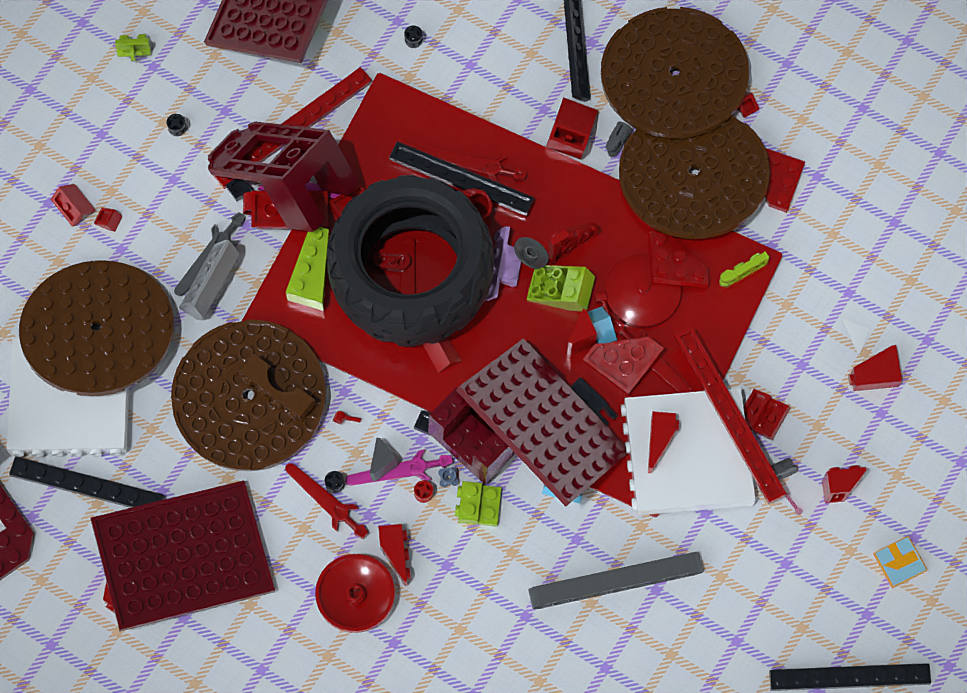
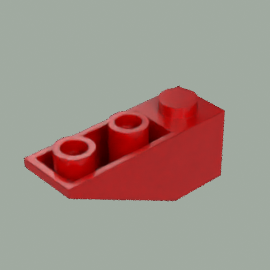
M402 524L378 526L380 549L404 586H408L407 580L411 579L410 568H406L405 561L409 560L408 548L404 549V541H407V530L402 529Z

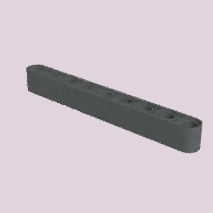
M691 552L529 588L528 591L532 609H542L701 574L704 570L699 552Z

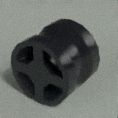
M411 25L405 29L406 45L410 48L419 47L423 42L421 28Z
M172 114L167 118L166 124L171 135L178 137L186 132L187 127L182 115Z
M338 471L327 473L324 479L326 489L333 494L341 492L345 485L342 474Z

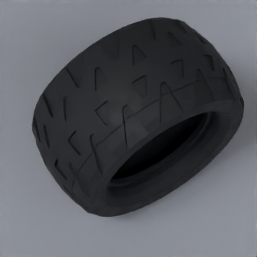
M400 175L398 178L386 181L380 180L369 185L367 190L360 195L354 196L346 204L341 216L334 224L327 249L329 280L341 309L356 326L363 329L371 337L380 341L394 342L398 346L414 347L429 342L430 344H435L445 340L457 330H462L483 305L490 290L494 274L493 243L481 214L462 192L456 191L445 182L430 177V179L414 175ZM406 229H421L443 238L454 250L457 260L449 276L433 289L418 294H399L379 286L370 278L365 270L367 258L375 245L394 232Z

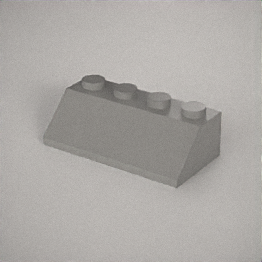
M229 240L214 244L179 306V309L197 320L206 318L210 314L212 302L218 299L221 293L219 292L221 286H224L229 280L230 276L228 274L230 270H233L238 264L239 252Z

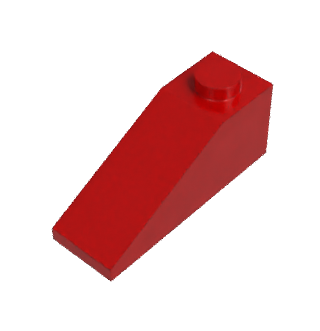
M652 411L648 473L653 472L672 441L675 431L679 430V420H676V413Z

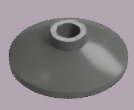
M522 237L515 242L514 251L516 256L528 267L541 269L548 263V254L545 248L536 240Z

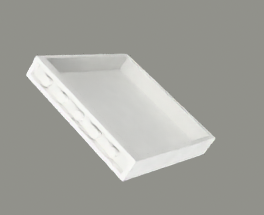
M12 338L7 451L13 457H23L24 454H32L34 457H42L44 454H51L54 457L71 454V456L79 457L82 454L102 456V454L110 453L111 456H121V453H127L129 387H126L124 391L104 396H79L66 390L64 392L44 382L35 374L23 355L20 339Z
M741 388L728 389L745 419ZM705 391L625 398L624 404L621 405V414L626 418V423H623L624 435L628 436V442H625L626 453H630L627 467L628 472H632V479L629 480L630 491H634L635 497L632 498V509L636 510L637 516L754 505L755 492L752 474ZM652 411L676 413V420H679V430L675 431L672 441L653 472L648 473Z

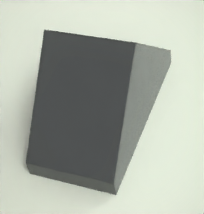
M376 438L370 469L372 481H377L398 466L396 457L381 438Z

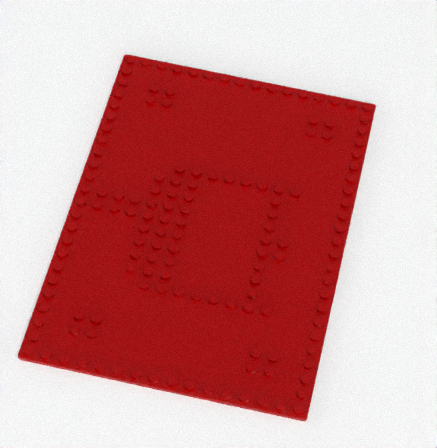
M377 73L338 144L359 181L358 185L361 183L365 190L375 182L398 178L400 175H414L430 179V176L389 160V156L397 141L422 152H425V149L428 147H434L488 160L500 155L506 156L507 159L500 163L501 167L513 171L519 168L526 172L525 181H514L509 175L499 174L496 176L498 183L534 197V202L527 216L491 202V213L483 220L488 227L493 249L495 233L498 229L505 226L510 227L507 245L514 247L515 242L519 238L528 237L539 242L548 254L549 239L552 234L567 228L595 222L599 227L596 237L554 265H551L549 261L546 264L550 266L586 267L595 276L587 312L602 306V302L596 303L595 294L596 292H605L606 279L611 269L626 257L637 254L650 255L648 234L650 231L660 232L647 225L632 211L623 196L618 179L382 73ZM466 169V170H469V171H471V172H473V173H476V174H478V175H481V176H483V177L488 178V176H487L486 174L479 173V172H476V171H473V170H470V169ZM449 185L456 191H463L462 189ZM328 197L327 229H329L331 236L338 217L329 205V201L334 198ZM296 229L290 231L242 321H268L283 326L300 337L311 348L317 360L430 413L456 387L458 388L523 338L563 374V380L568 386L582 378L608 403L607 405L615 412L617 417L614 420L611 419L604 410L599 414L608 422L607 427L624 444L628 442V436L624 435L623 423H626V418L621 414V405L624 404L625 398L679 393L650 368L629 395L583 360L591 348L571 356L567 355L568 341L581 311H570L528 301L527 296L534 268L528 267L522 262L520 264L517 286L510 287L500 283L497 298L489 301L485 300L474 318L462 330H457L449 336L461 362L440 373L435 368L423 344L414 347L398 346L394 342L377 340L356 326L341 309L334 296L329 280L328 268L324 311L287 300L286 290L308 231ZM400 230L379 241L367 258L365 270L375 283L394 293H399L401 272L375 268L372 256L376 251L392 250L403 252L405 238L412 237L414 239L415 294L431 290L442 283L453 270L457 260L454 250L443 238L426 230ZM734 231L705 239H685L672 236L707 268L709 285L707 288L681 286V298L675 313L661 325L652 328H642L646 332V337H650L664 348L660 358L691 388L692 392L704 391L675 340V335L692 327L723 381L782 258L781 252ZM766 252L769 256L767 265L730 286L728 285V287L720 285V275L726 270H734V267L741 262L745 264L756 253L762 254ZM384 259L379 260V263L385 262ZM610 311L611 321L618 320ZM624 324V328L634 338L640 337L641 328ZM615 334L617 341L625 340L621 334ZM477 412L473 414L491 433H495ZM630 453L602 475L590 488L632 507V498H635L634 491H630L629 480L632 479V472H628L627 467ZM650 514V516H652V517H654V518L658 517V515H659V514Z

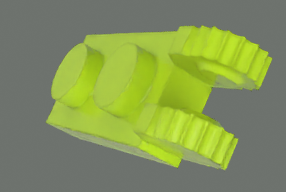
M766 252L762 254L756 253L745 264L741 262L734 267V270H726L720 275V285L728 287V285L730 286L767 265L769 256Z

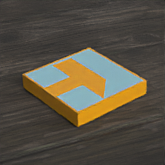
M909 536L873 553L891 588L897 587L927 572V568Z

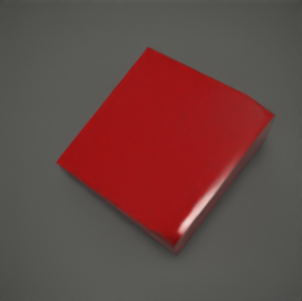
M751 92L745 94L742 103L738 107V111L743 118L760 109Z
M102 207L94 224L115 232L122 219V215L115 209Z

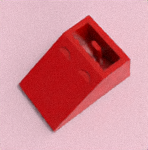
M563 97L546 147L581 159L598 110Z

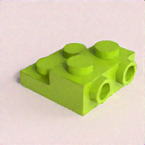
M462 481V486H458L457 498H461L460 505H456L455 516L458 517V523L497 527L501 487Z

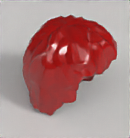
M475 188L461 191L474 204L483 219L489 216L492 210V203L486 192Z

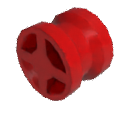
M422 480L416 483L414 486V496L417 501L427 503L433 498V486L430 482Z

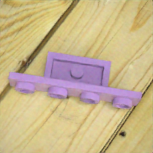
M507 226L498 229L494 236V274L490 290L485 299L487 301L497 298L500 283L510 287L517 286L521 261L516 256L514 247L507 245L510 227Z

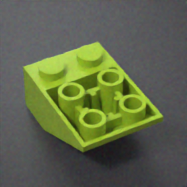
M545 265L541 269H534L527 300L570 311L587 310L595 276L586 267Z

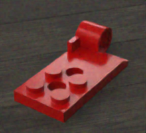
M252 191L243 194V214L251 216V228L290 229L286 226L266 191ZM308 191L325 219L319 227L327 229L328 191Z

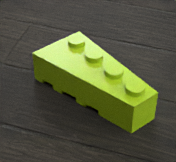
M319 227L316 231L307 233L286 290L287 300L324 311L327 249L330 239L329 229Z

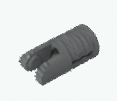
M617 122L609 136L605 148L610 157L617 156L632 132V128L624 122Z
M791 458L783 459L771 465L779 480L798 471L797 466L793 465Z

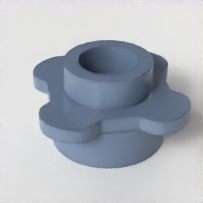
M455 467L442 468L438 471V475L441 477V487L458 485L459 480L456 477L457 469Z

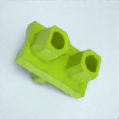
M139 34L137 39H130L128 35H120L119 40H115L118 57L130 56L131 62L136 61V56L151 55L149 38H147L146 34Z

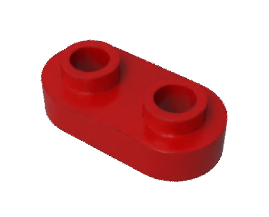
M378 250L372 256L373 265L379 270L404 272L410 267V257L405 252ZM384 259L385 262L379 263V260ZM399 261H404L403 265L397 264Z

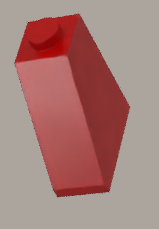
M896 345L886 348L853 367L851 374L848 375L849 385L853 386V391L900 386L902 377Z

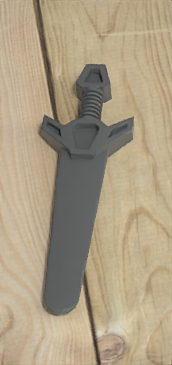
M238 212L232 216V222L224 232H217L216 224H214L211 228L212 240L175 287L174 293L177 296H182L190 288L214 244L229 240L230 234L233 233L236 227H242L245 219L243 214ZM229 240L234 247L240 242L239 240Z

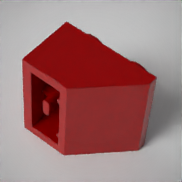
M853 465L849 466L848 469H841L840 467L830 468L822 479L825 504L844 502L862 480L867 471L866 467Z

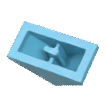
M601 306L589 311V317L597 332V344L617 341L611 318Z

